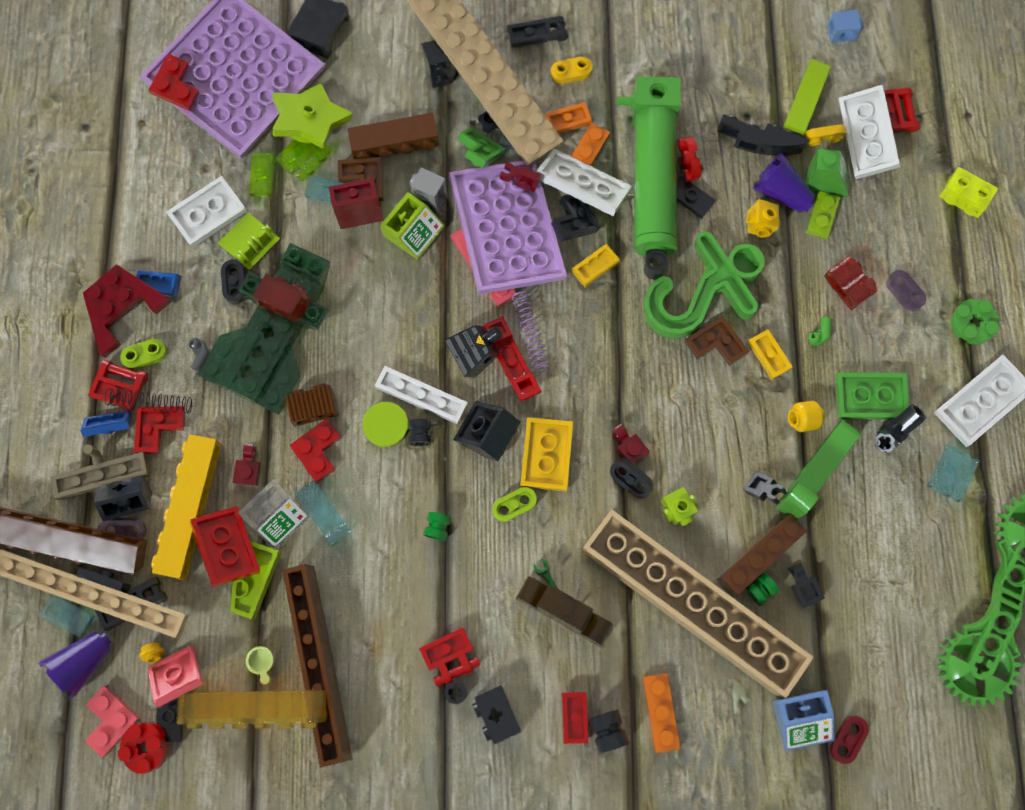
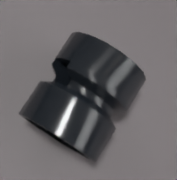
M618 709L588 719L592 733L597 734L595 743L599 754L630 744L626 731L620 727L623 722Z

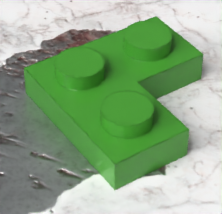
M471 127L462 131L458 137V141L463 143L468 149L465 158L469 159L477 167L484 168L503 157L506 150Z

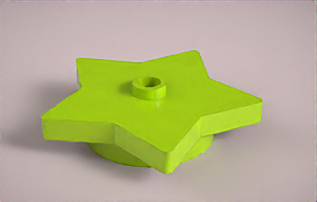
M318 84L301 94L272 93L273 103L280 114L273 127V136L291 137L299 142L313 143L323 149L333 130L352 120V112L329 101L322 84Z

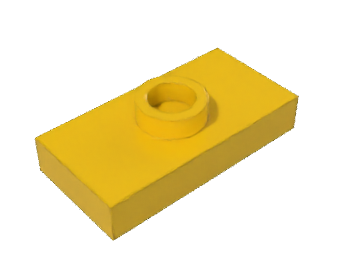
M606 243L574 266L571 272L586 288L620 263V259Z

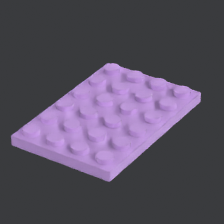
M524 161L512 162L517 168L523 166L534 172L537 171L535 162L528 167ZM505 164L449 172V179L479 295L566 280L567 277L555 231L551 225L552 220L541 181H539L535 193L530 190H523L519 185L515 184V180L505 182L499 178L501 171L510 173L504 169Z

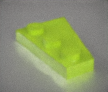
M250 541L260 567V573L233 582L230 612L255 620L282 552Z

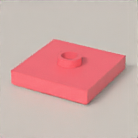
M192 644L147 667L153 702L157 707L204 684L197 652Z

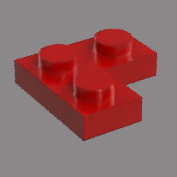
M168 53L148 89L149 93L188 111L191 110L199 95L198 89L181 82L189 68L188 62Z
M166 406V410L164 409L163 411H160V409L155 411L153 408L151 410L148 408H138L136 413L134 453L160 454L161 431H184L185 413L182 411V406H179L176 412H172L170 406ZM172 406V410L175 411L177 409L176 406Z
M327 418L289 446L314 481L318 483L336 470L323 451L342 438Z

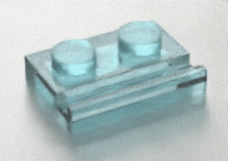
M948 444L940 456L927 487L946 497H951L956 502H960L980 460L973 459L970 455Z

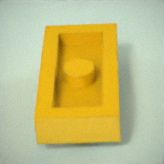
M769 329L748 340L747 343L771 380L793 368Z

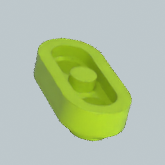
M150 339L126 347L122 351L120 358L123 365L128 369L137 370L163 361L168 354V349L161 340ZM157 346L156 351L151 352L152 347ZM135 354V357L129 360V356Z
M522 487L499 498L492 506L494 518L499 522L505 523L531 511L536 505V494L532 489ZM522 497H528L529 502L527 504H522L520 499ZM502 507H506L509 510L506 515H502L499 512Z

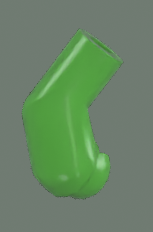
M820 318V329L814 333L811 332L808 336L811 345L820 346L831 338L832 318Z

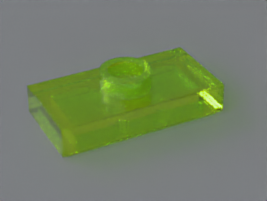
M252 153L249 182L250 196L272 197L275 167L274 154Z

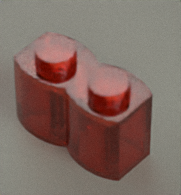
M850 256L828 270L824 275L828 284L838 293L841 300L850 310L857 308L878 291L875 281L871 277H867L863 273L859 261Z

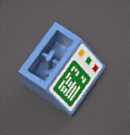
M827 690L772 700L785 751L834 741V714Z

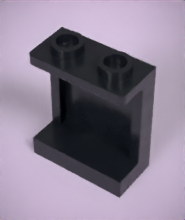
M304 0L287 31V35L309 52L329 59L332 53L330 48L331 42L344 20L348 22L350 19L348 7L339 1Z

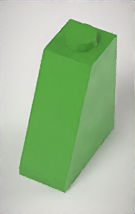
M818 149L805 172L804 181L813 194L821 191L838 197L848 198L850 175L841 151Z

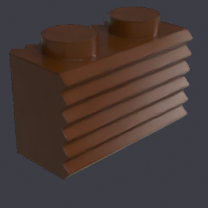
M317 384L313 386L312 390L304 391L303 389H298L290 392L291 395L285 396L290 421L294 427L339 416L331 385Z

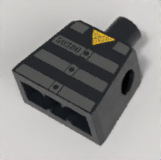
M474 325L445 339V342L464 377L475 378L499 355L495 342L501 339L503 335L496 326L487 331L484 326Z

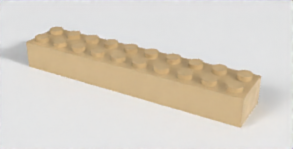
M612 509L582 549L584 554L778 698H787L814 658Z

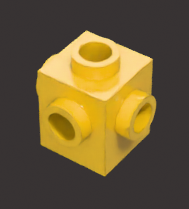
M758 199L748 210L746 216L748 233L768 238L774 231H777L780 226L779 205Z

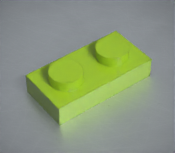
M818 191L805 233L824 239L829 237L840 197Z

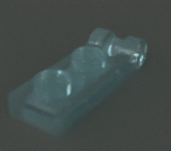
M314 480L295 493V496L332 546L338 543L337 540L343 535L347 536L352 532ZM337 523L339 527L331 532L329 527Z

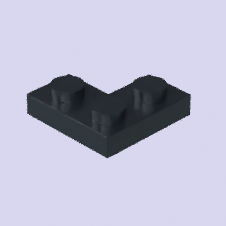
M569 194L562 196L560 203L567 216L556 218L551 223L560 242L597 233L600 227L588 204Z

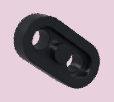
M227 260L221 267L222 294L229 303L239 304L245 300L247 295L245 269L238 260ZM236 270L237 274L232 276L231 273ZM235 291H239L237 296H232Z
M621 458L612 464L610 468L611 477L634 497L644 499L653 491L654 485L651 478L631 461Z

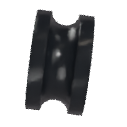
M451 682L445 688V698L452 704L462 703L467 696L466 687L460 682ZM455 686H460L459 691H463L462 697L458 696L457 700L451 699L452 695L449 696V690L454 689Z

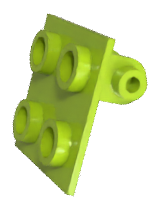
M247 212L218 244L250 271L280 238L273 233V230L268 225L264 226Z

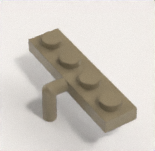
M88 444L84 446L83 451L92 457L93 465L51 476L54 499L61 500L95 491L97 487L141 475L147 477L150 476L144 452L103 462L100 450Z

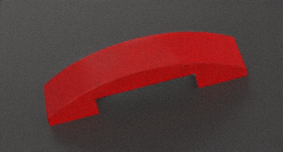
M502 316L484 324L483 326L487 331L496 326L502 332L503 337L495 342L499 350L497 359L520 402L542 393L533 373L530 372L504 317Z

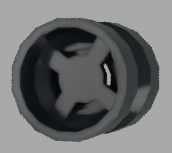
M428 419L409 420L408 429L411 432L408 437V445L417 447L431 445V436L427 432L431 429V421Z

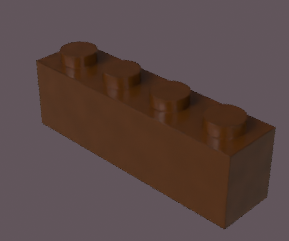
M433 112L347 128L354 159L386 158L392 154H408L414 150H429L439 146Z
M790 513L716 580L732 598L739 595L800 539L807 530Z

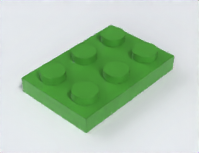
M837 372L835 374L838 419L894 420L909 406L907 373Z

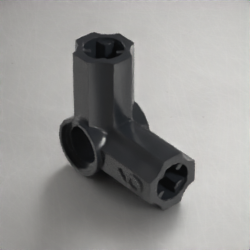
M912 403L894 420H889L876 432V449L880 452L890 453L909 436L908 434L924 422L927 418L924 412Z

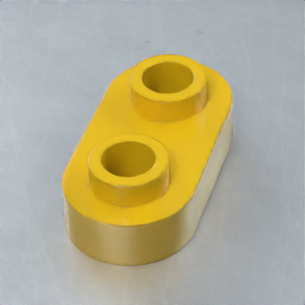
M587 57L557 61L551 67V79L557 84L585 80L591 76L593 65Z
M840 124L805 131L803 138L808 139L807 144L811 147L820 145L825 141L838 143L843 141V137L847 135L846 125Z

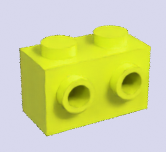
M958 166L950 176L939 197L944 199L946 203L964 210L966 214L978 218L987 209L998 188Z

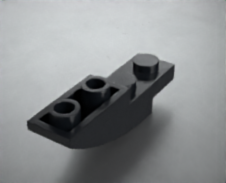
M723 114L717 132L736 139L735 148L762 155L779 156L782 153L784 156L801 154L808 142V139L803 138L802 135L788 132L778 125L767 123L765 130H762L754 124H747L734 116Z

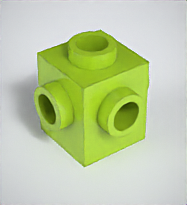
M684 487L668 494L660 501L664 507L662 510L664 517L668 522L672 521L674 526L681 523L683 527L695 520L693 516L698 512V503L692 494L689 495Z

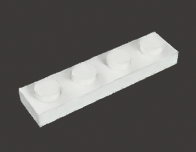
M384 366L375 384L376 389L457 425L468 406V402L387 366Z

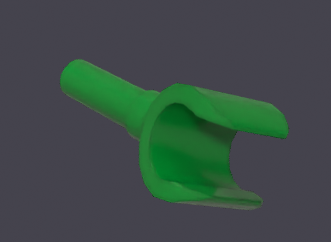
M542 559L543 564L546 566L543 570H538L534 564L535 572L543 576L549 585L558 589L548 572L549 566L547 561Z

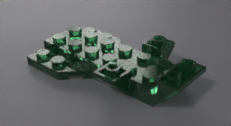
M292 243L289 244L281 258V267L271 284L268 280L248 272L238 292L258 305L246 327L219 335L197 373L200 378L277 415L280 414L286 403L285 396L290 395V392H292L300 378L292 345L302 328L319 330L329 312V309L317 304V301L324 290L331 262ZM273 331L274 336L267 338L266 334ZM262 351L263 355L261 357L258 355L256 358V352ZM250 370L252 375L250 377L247 375L245 378L244 373Z

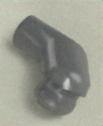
M192 338L189 341V347L193 350L196 357L190 368L201 372L209 357V350L202 339Z

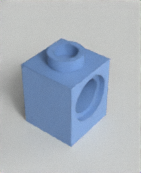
M858 10L832 12L827 23L830 42L854 41L857 39L860 31L863 29V20L859 18Z

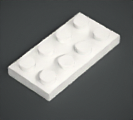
M883 85L840 97L839 103L843 123L846 125V137L855 179L901 167Z
M553 149L536 171L541 174L540 181L551 185L612 216L619 209L632 187L556 149Z
M1001 355L938 408L934 414L965 447H968L1025 398V377L1004 355Z

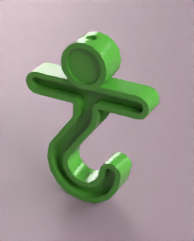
M700 232L696 237L694 249L706 268L688 311L680 316H673L665 311L663 301L670 296L673 289V281L667 276H662L650 285L645 295L643 314L647 324L655 333L666 338L680 339L689 336L701 326L713 296L719 292L724 293L741 319H751L758 309V304L746 285L758 279L764 267L765 258L763 253L756 246L741 244L736 246L731 251L729 257H727L710 232Z

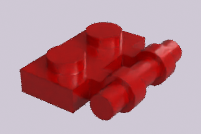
M464 627L419 648L428 670L431 671L438 667L441 672L440 675L433 677L436 687L444 683L447 685L453 682L454 678L464 673L468 675L473 672L472 669L481 666L477 657L468 660L465 655L474 649ZM459 658L461 664L448 670L446 663Z

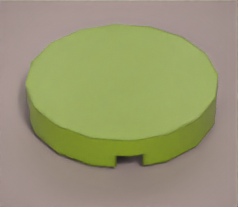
M380 402L374 404L366 411L363 417L362 428L366 438L373 445L380 448L393 447L405 438L408 432V419L405 411L399 405L392 402Z

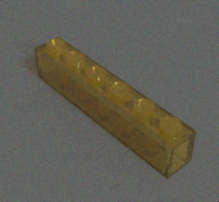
M326 690L188 692L178 697L177 724H187V729H200L202 724H209V729L225 728V724H232V729L247 728V724H255L256 729L270 728V724H278V728H293V723H301V728H316V723L326 721Z

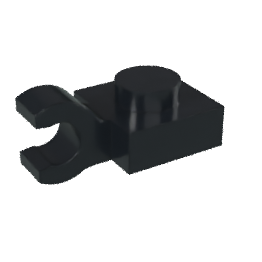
M801 563L789 567L792 577L797 582L791 588L801 608L825 599L815 576L808 578Z

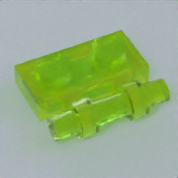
M293 139L275 160L292 175L299 169L300 172L296 177L303 182L307 177H311L315 173L314 169L320 163H324L328 159L327 156L332 150L327 145L319 150V147L313 143H303ZM312 155L313 158L309 161L308 164H306L305 162H306V161L310 158V156Z

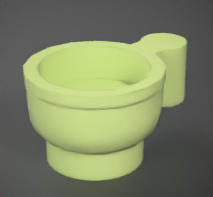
M255 647L247 654L246 666L252 673L260 674V682L262 684H271L272 676H270L269 671L275 662L274 655L266 647Z

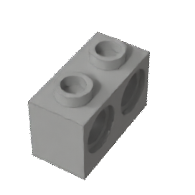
M421 167L418 174L415 173L410 180L412 195L426 204L438 216L448 198L445 178Z

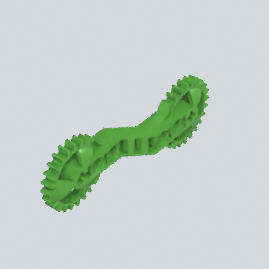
M1019 494L1020 501L1016 498H1011L1012 506L1004 504L1005 514L997 513L1002 518L1001 522H994L996 526L1000 527V530L995 531L994 534L1001 536L995 542L1000 552L1001 566L994 578L991 603L984 617L975 623L962 625V634L953 630L955 638L952 640L949 637H945L949 644L948 646L940 645L939 647L945 652L944 654L936 655V657L943 660V663L936 665L938 669L943 670L938 677L944 680L947 679L943 686L946 689L951 688L950 694L954 697L959 694L958 699L963 703L968 698V703L972 706L975 705L977 700L982 707H985L986 700L995 705V697L1004 701V691L1009 694L1013 693L1009 688L1010 684L1018 686V683L1013 680L1014 676L1022 675L1015 670L1016 667L1022 666V663L1014 660L1021 655L1015 643L1014 632L1022 618L1025 592V559L1021 556V550L1025 548V494ZM1011 517L1016 521L1021 522L1022 524L1018 525L1014 522L1009 521V518ZM1013 569H1017L1019 572L1018 578L1012 581L1010 573ZM1003 615L1005 622L1002 626L997 627L996 619ZM993 637L994 645L986 649L985 641ZM952 650L965 655L963 660L951 655ZM982 651V652H984L985 654H987L988 656L985 657V656L981 655L980 652ZM976 662L981 663L982 667H975ZM997 671L1005 675V680L993 676L994 672ZM975 678L985 682L983 695H978Z

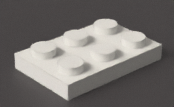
M220 176L166 213L193 248L245 214L247 210L224 178Z

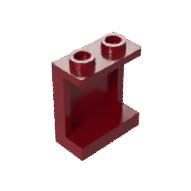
M374 178L329 186L332 208L340 229L384 221Z

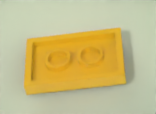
M527 417L520 487L567 492L573 421Z

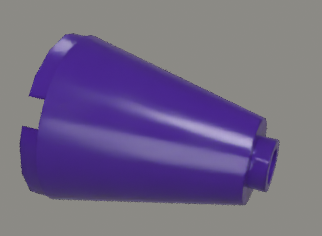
M782 153L779 154L778 159L775 157L760 174L761 180L758 183L754 182L752 186L756 192L799 213L803 210L807 212L815 203L813 200L815 195Z
M94 632L42 659L38 664L40 667L44 664L47 665L48 669L45 673L63 693L69 690L71 693L68 695V698L72 700L111 652L112 649L109 645L113 642L104 632L100 635Z

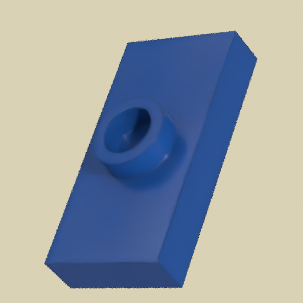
M137 270L136 277L163 295L178 297L181 275Z
M131 410L85 418L80 429L82 436L102 433L107 435L115 431L129 429L133 418Z

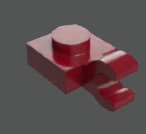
M506 162L504 169L510 173L501 171L499 178L505 182L515 180V184L519 185L523 190H530L535 193L541 174L523 166L517 168L512 163Z
M622 424L613 429L612 433L621 443L617 450L624 459L635 464L649 454V449L637 434L630 437Z
M244 444L243 460H236L232 483L258 486L261 463L254 462L257 447L253 444Z

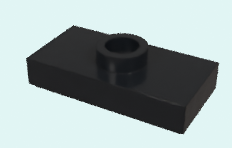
M680 175L677 179V202L703 219L716 200L691 182H686L683 176Z
M79 567L76 573L79 578L123 593L130 590L131 587L130 584L113 579V573L100 569L98 574Z
M184 694L157 707L156 724L164 729L167 735L164 736L166 742L183 741Z

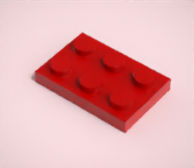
M238 506L190 519V524L212 588L260 573V567Z

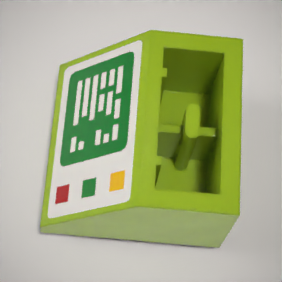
M407 192L380 227L385 238L419 260L445 228V225L426 204Z

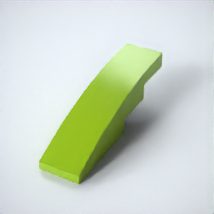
M810 59L783 128L804 135L829 73L830 65Z

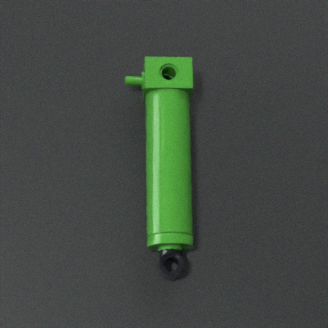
M636 77L632 97H617V105L631 106L632 126H635L634 250L637 254L645 256L643 271L646 277L657 280L665 274L668 265L667 256L677 251V117L681 106V78ZM656 262L660 264L661 267L654 268L651 266V263Z

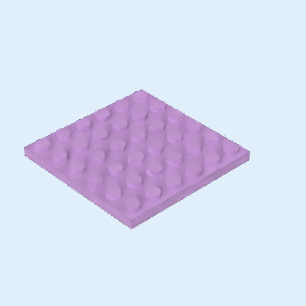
M213 0L144 71L140 78L150 87L168 53L188 62L189 68L181 82L198 89L199 95L190 111L177 105H172L242 159L272 127L280 115L273 103L272 93L301 94L325 69V64L244 0Z

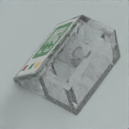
M274 479L238 512L276 550L311 517Z

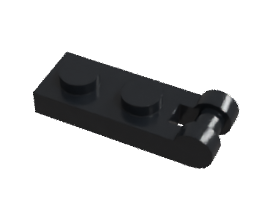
M556 16L507 25L510 47L516 48L554 40L560 42L567 40L569 36L564 28L566 24L564 17Z
M153 577L125 592L157 605L168 599L165 591H161V582L158 577ZM150 590L153 596L146 598L145 592ZM95 610L104 631H109L126 622V620Z

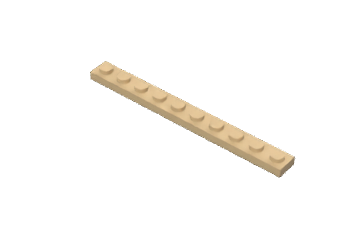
M0 549V576L176 639L180 638L189 617L183 613Z

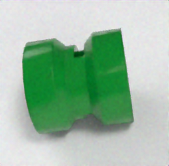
M428 512L427 520L429 526L424 528L423 536L446 541L447 532L444 529L450 525L451 517L442 513Z
M762 573L757 577L755 583H751L745 588V591L761 607L767 602L769 596H774L779 592V588L770 576Z

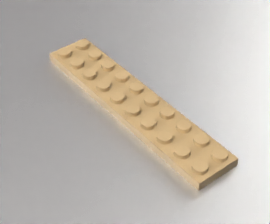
M406 0L527 167L562 144V138L461 0Z

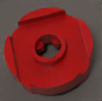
M693 136L680 138L677 140L678 149L682 155L678 157L680 170L684 169L686 182L699 180L701 177L700 158H697L695 152L698 150L696 141Z
M150 721L131 725L121 739L120 749L118 750L119 760L124 762L129 770L137 774H146L160 768L166 761L169 753V744H166L164 736L167 735L164 729ZM146 742L145 747L148 749V752H142V743Z

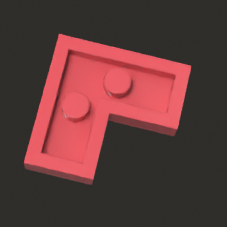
M102 686L86 704L102 720V723L89 735L85 742L102 758L106 757L121 741L126 730L140 720L107 686Z

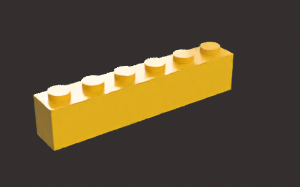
M189 434L188 439L183 443L182 462L177 466L176 484L172 486L170 491V507L164 513V529L158 536L157 555L153 556L151 562L153 574L187 581L197 543L190 519L203 516L222 446L216 439Z

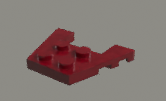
M117 264L83 292L99 354L106 358L121 345L109 327L142 299L155 314L161 312L172 302L170 298Z

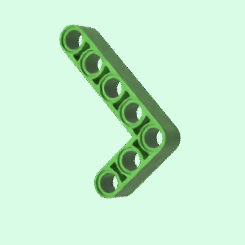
M842 419L787 489V494L780 498V503L776 504L775 508L786 516L791 513L796 519L805 515L818 500L819 496L816 495L860 437L861 433Z

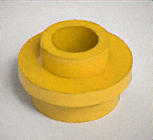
M149 643L141 647L139 658L148 664L155 663L161 659L165 651L160 643Z

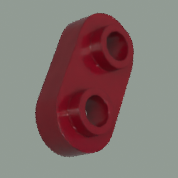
M849 716L842 722L834 737V741L830 745V754L836 762L849 764L856 759L869 733V726L863 718ZM852 724L857 726V732L854 734L850 730ZM840 746H844L846 749L844 755L839 754Z

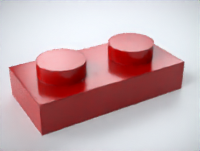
M587 692L562 693L563 744L589 743Z

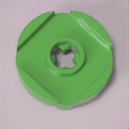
M966 300L955 309L950 319L954 334L959 339L963 338L967 341L966 343L972 345L987 342L999 331L998 314L988 300ZM973 317L979 320V327H976L974 323H970Z

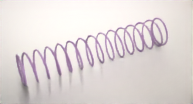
M518 292V293H515V294L512 296V300L515 301V302H516V301H524V300H526V299H523V300H519V299H522V298H525V297H528V296L524 295V296L519 297V298H513L515 295H517V294H519V293H522V292ZM524 314V315L518 316V317H520V318H521V317H529V316H531V315L525 316V315H527V314ZM530 318V319H533V320L527 321V322L523 321V322H521V324H522V323L532 322V321L535 320V318ZM529 337V338H525V339H526V341H527L528 339H534V338H537V337H533V338ZM536 340L526 344H528L529 346L530 344L540 343L542 340ZM539 351L535 354H530L528 352V354L532 356L545 353V351ZM537 358L536 360H532V361L534 362V361H539V360H543V359ZM543 362L538 365H533L535 366L533 369L534 372H541L535 370L540 367L549 366L546 365L549 362Z

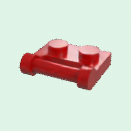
M912 88L884 90L893 133L904 131L912 133L920 130V122L916 119L912 102ZM899 98H900L901 100H903V104H904V108H905V112H906V117H907V121H905V122H904V118H903V114H902V109H901V105H900Z
M103 360L88 396L105 402L104 397L107 390L106 403H109L110 390L108 388L114 389L112 404L115 405L116 391L118 390V401L120 390L118 405L134 411V393L137 391L139 398L143 386L148 381L149 374L141 370L137 372L114 365L111 361ZM112 373L135 381L132 386L109 379L107 375ZM123 390H125L123 393L124 406L128 405V393L129 391H132V400L130 406L124 407L122 405Z

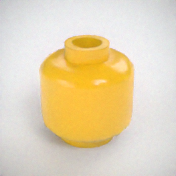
M815 401L795 403L788 413L789 424L798 432L818 430L825 419L823 408Z

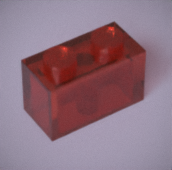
M268 274L264 275L252 296L259 306L297 323L311 301L306 293L307 290L303 286L296 283L294 285L288 284L281 276L275 275L273 277Z

